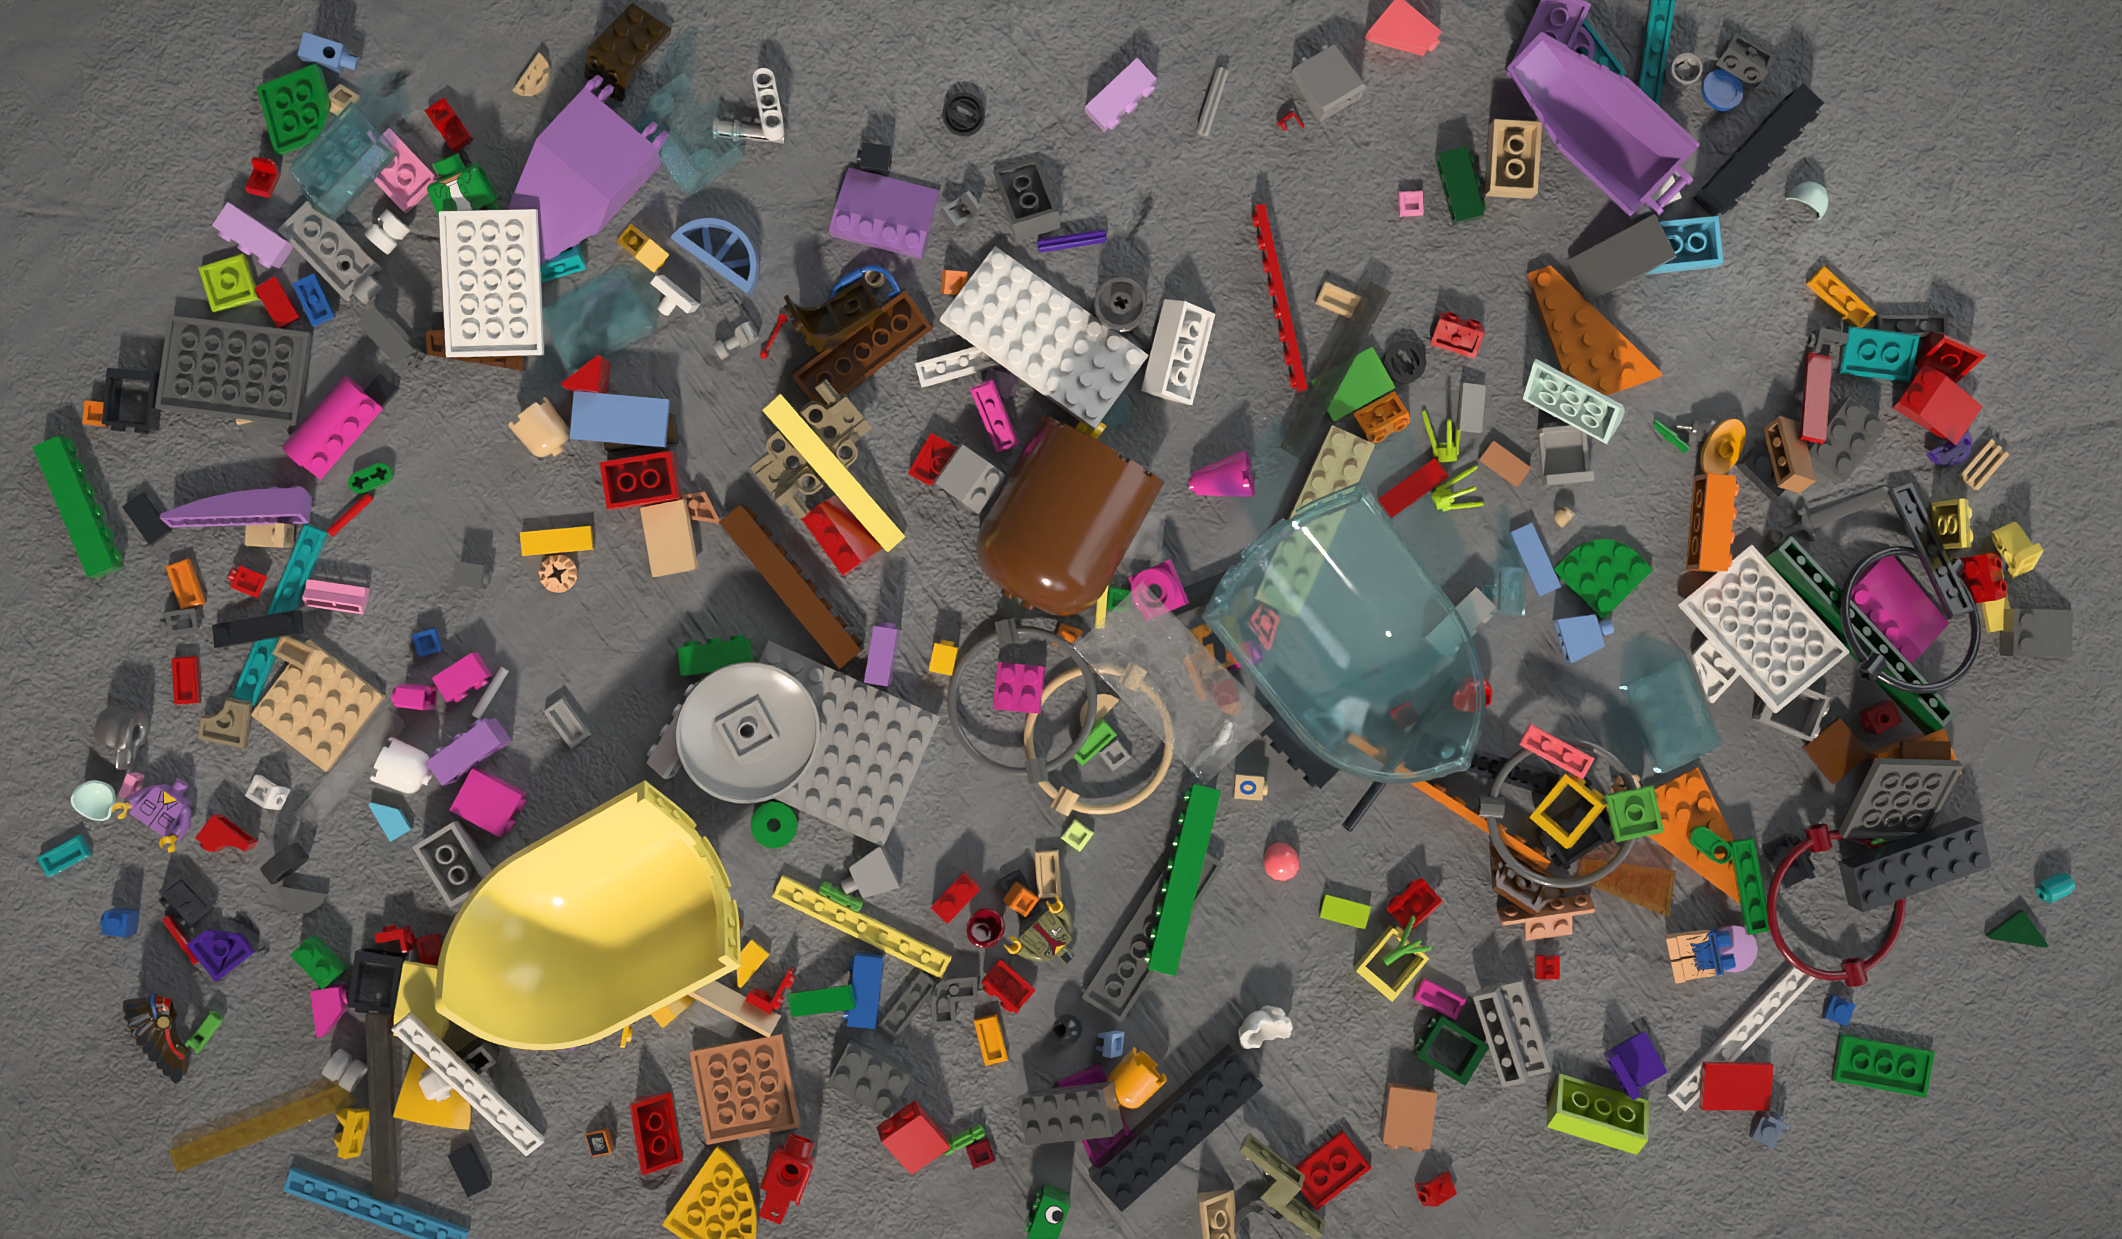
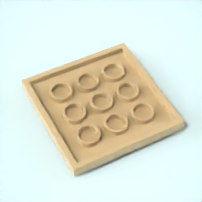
M307 640L306 644L321 651L312 672L309 673L289 663L252 712L251 716L325 772H328L385 696L312 640Z

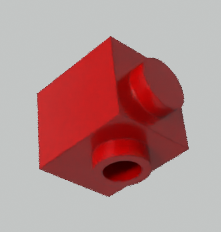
M1882 700L1859 712L1861 726L1865 731L1872 734H1879L1903 722L1893 700Z

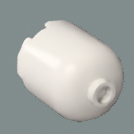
M390 737L388 742L391 744L389 748L383 747L374 765V768L378 769L377 774H372L370 780L408 794L418 791L423 784L428 785L433 775V772L429 771L430 768L425 763L430 759L428 754L396 738Z

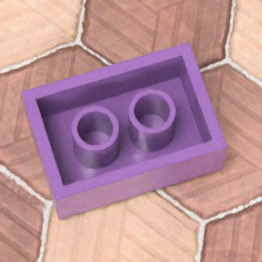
M496 718L476 720L468 726L469 731L455 735L449 740L450 745L444 748L439 747L430 754L431 759L425 763L442 786L458 781L469 773L472 768H476L512 742Z

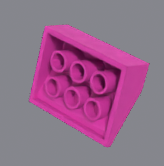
M1894 556L1879 559L1860 574L1851 594L1853 603L1910 664L1925 652L1949 624Z

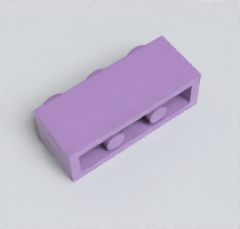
M1136 58L1085 106V112L1103 132L1108 128L1113 130L1121 122L1120 117L1125 112L1130 114L1138 106L1137 101L1142 96L1147 98L1156 89L1154 85L1157 78Z
M227 202L212 225L219 230L217 235L228 242H231L233 239L239 243L238 249L248 255L254 253L258 256L256 261L267 268H270L272 265L280 269L294 248L288 240Z

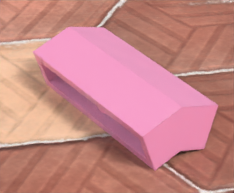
M307 579L302 598L305 606L364 614L370 588Z

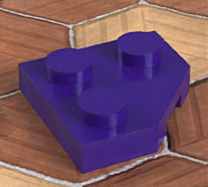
M212 929L205 930L187 944L188 948L215 982L221 980L256 952L242 933Z

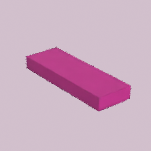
M993 379L971 386L970 391L996 453L1018 446L1019 441Z

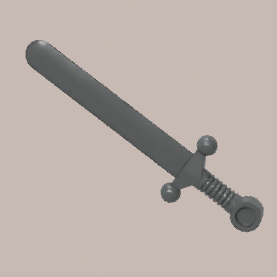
M1883 486L1809 516L1806 515V508L1800 506L1797 508V514L1800 515L1799 522L1783 529L1771 530L1768 533V539L1772 543H1780L1786 537L1804 531L1808 535V541L1814 542L1817 539V535L1813 533V529L1889 499L1890 497L1887 492L1890 489Z

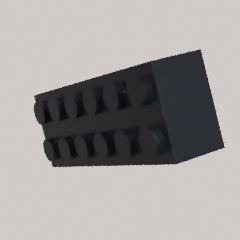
M1804 83L1797 87L1779 103L1696 193L1693 199L1711 216H1716L1719 213L1724 215L1728 210L1733 209L1740 201L1739 197L1747 193L1757 183L1755 180L1772 167L1773 164L1771 162L1783 155L1789 148L1787 145L1792 140H1796L1805 131L1804 127L1820 115L1821 111L1819 108L1825 102Z
M1966 816L1838 861L1848 905L1861 912L1872 910L1991 867L1983 825L1981 822Z

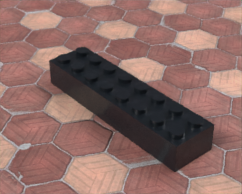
M1228 1044L1134 1127L1127 1136H1124L1098 1159L1093 1166L1089 1167L1090 1179L1123 1212L1264 1085L1255 1072Z

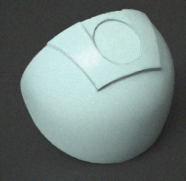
M1807 181L1795 186L1785 197L1786 200L1794 199L1810 205L1819 213L1817 217L1819 220L1822 219L1828 207L1826 189L1821 184L1813 181Z
M98 780L87 781L80 785L71 796V804L77 812L97 821L109 819L112 814V806L116 803L113 787Z

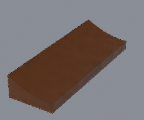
M903 288L900 294L880 305L883 311L881 315L820 353L817 352L790 372L810 401L820 402L824 406L827 405V402L815 389L825 379H827L838 394L842 392L844 394L848 393L933 329Z

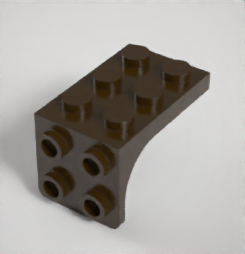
M632 2L587 48L585 78L590 81L597 75L601 76L603 81L599 88L603 90L610 84L614 87L610 97L623 102L626 99L627 89L634 74L670 36L671 28Z
M864 278L815 307H801L795 304L788 294L784 296L787 303L784 305V308L790 318H794L791 321L792 325L798 333H804L802 337L809 347L813 345L818 353L883 313Z

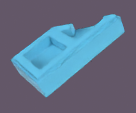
M376 802L368 804L390 842L412 830L401 809Z

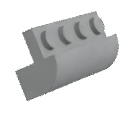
M1523 979L1506 983L1498 982L1478 990L1474 994L1473 999L1502 1088L1525 1083L1529 1076L1551 1072L1552 1066Z

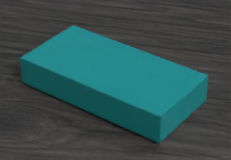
M82 834L36 858L46 877L49 878L92 856V853Z

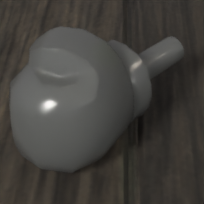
M1693 418L1692 424L1677 423L1676 429L1691 430V435L1696 436L1698 442L1705 443L1709 434L1719 423L1715 418Z

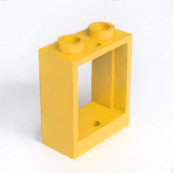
M1571 773L1565 774L1529 817L1566 849L1571 848L1606 807V802L1603 801L1605 797L1594 788L1591 791L1584 785L1586 783L1584 779ZM1567 784L1594 805L1571 834L1544 813Z

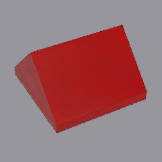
M1930 331L1915 361V366L1921 368L1926 363L1946 375L1954 383H1957L1986 357V352L1945 334Z
M598 354L560 384L572 392L607 394L611 363Z

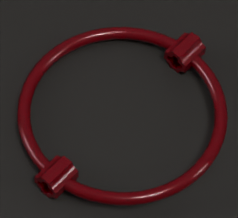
M1825 823L1807 826L1805 829L1807 838L1799 842L1785 855L1771 879L1767 895L1766 912L1772 939L1782 956L1792 966L1806 975L1822 980H1845L1848 987L1865 985L1868 981L1866 972L1882 961L1898 939L1905 917L1906 897L1896 901L1895 917L1891 930L1881 947L1866 961L1863 962V959L1859 957L1847 958L1840 963L1842 968L1840 971L1820 970L1801 961L1785 943L1778 926L1776 913L1779 887L1790 865L1808 848L1814 853L1830 850L1833 847L1831 840L1834 839L1851 840L1869 849L1881 846L1880 844L1871 845V841H1873L1871 838H1842L1839 830L1829 831Z

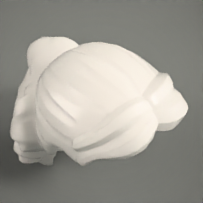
M1269 1005L1263 1006L1259 1011H1254L1246 1017L1238 1030L1241 1047L1244 1049L1259 1048L1264 1040H1274L1278 1037L1283 1039L1289 1038L1293 1028L1291 1019L1287 1016L1285 1017V1013L1281 1008Z

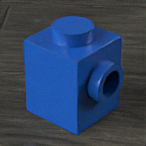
M116 907L104 911L100 920L101 934L124 938L137 934L140 910Z

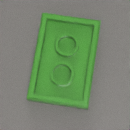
M1373 346L1310 381L1332 422L1339 420L1395 388Z

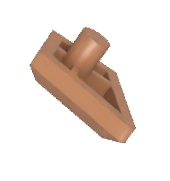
M705 491L681 495L682 499H687L691 520L719 524L721 520Z

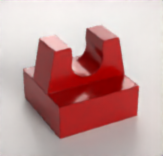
M1534 955V978L1536 980H1560V956Z

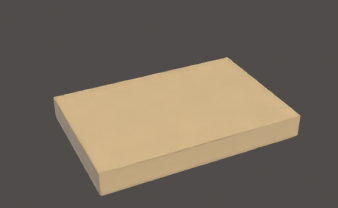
M687 499L640 508L652 577L699 569Z

